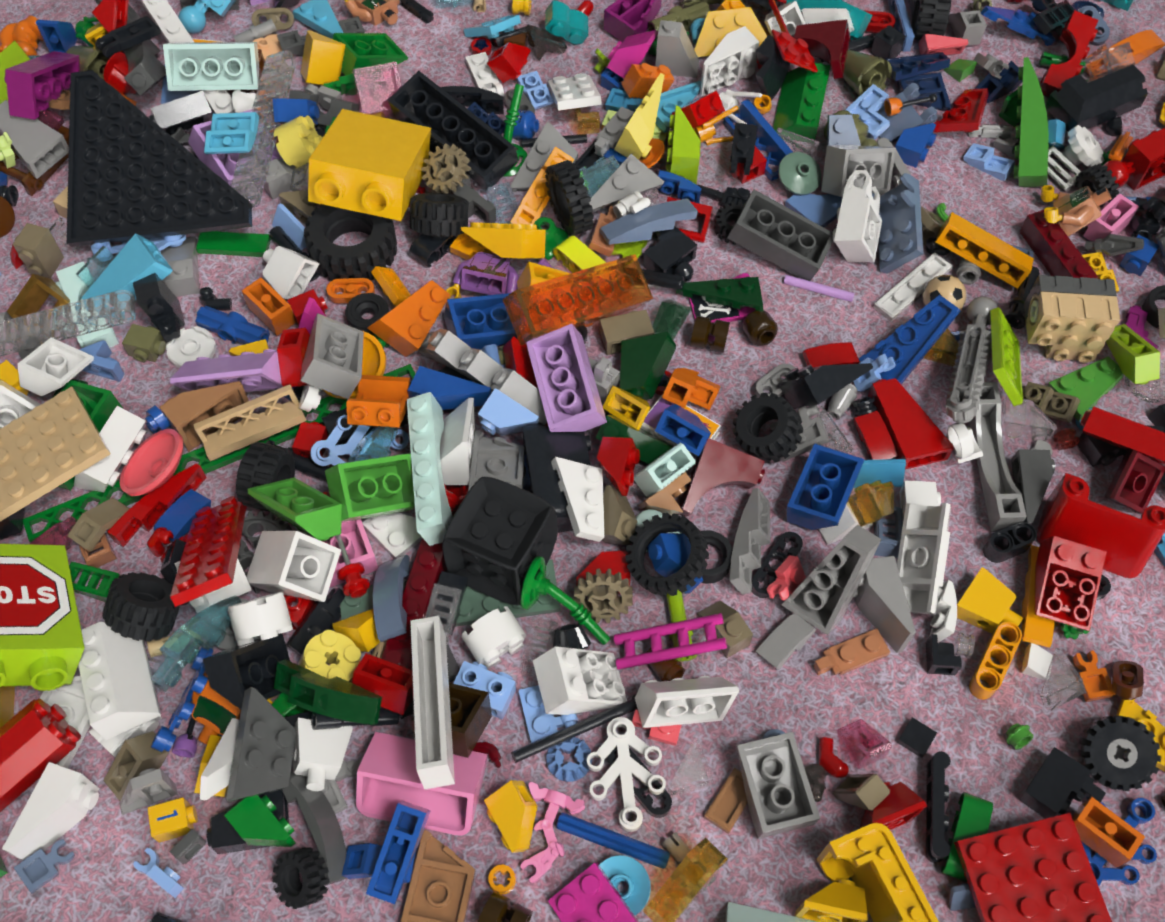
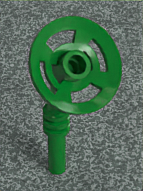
M515 84L510 108L507 109L506 112L508 114L505 115L507 119L504 120L506 125L503 137L510 143L512 142L514 126H517L516 121L519 119L517 116L520 115L518 110L524 86L520 84ZM511 143L517 149L518 161L519 157L523 158L517 167L514 165L503 177L517 175L527 157L526 151L521 146Z
M537 556L531 563L524 580L521 593V607L529 610L541 594L546 595L548 593L570 610V615L578 624L584 625L602 645L608 643L610 637L591 617L592 613L582 603H577L551 583L550 579L546 578L545 559Z

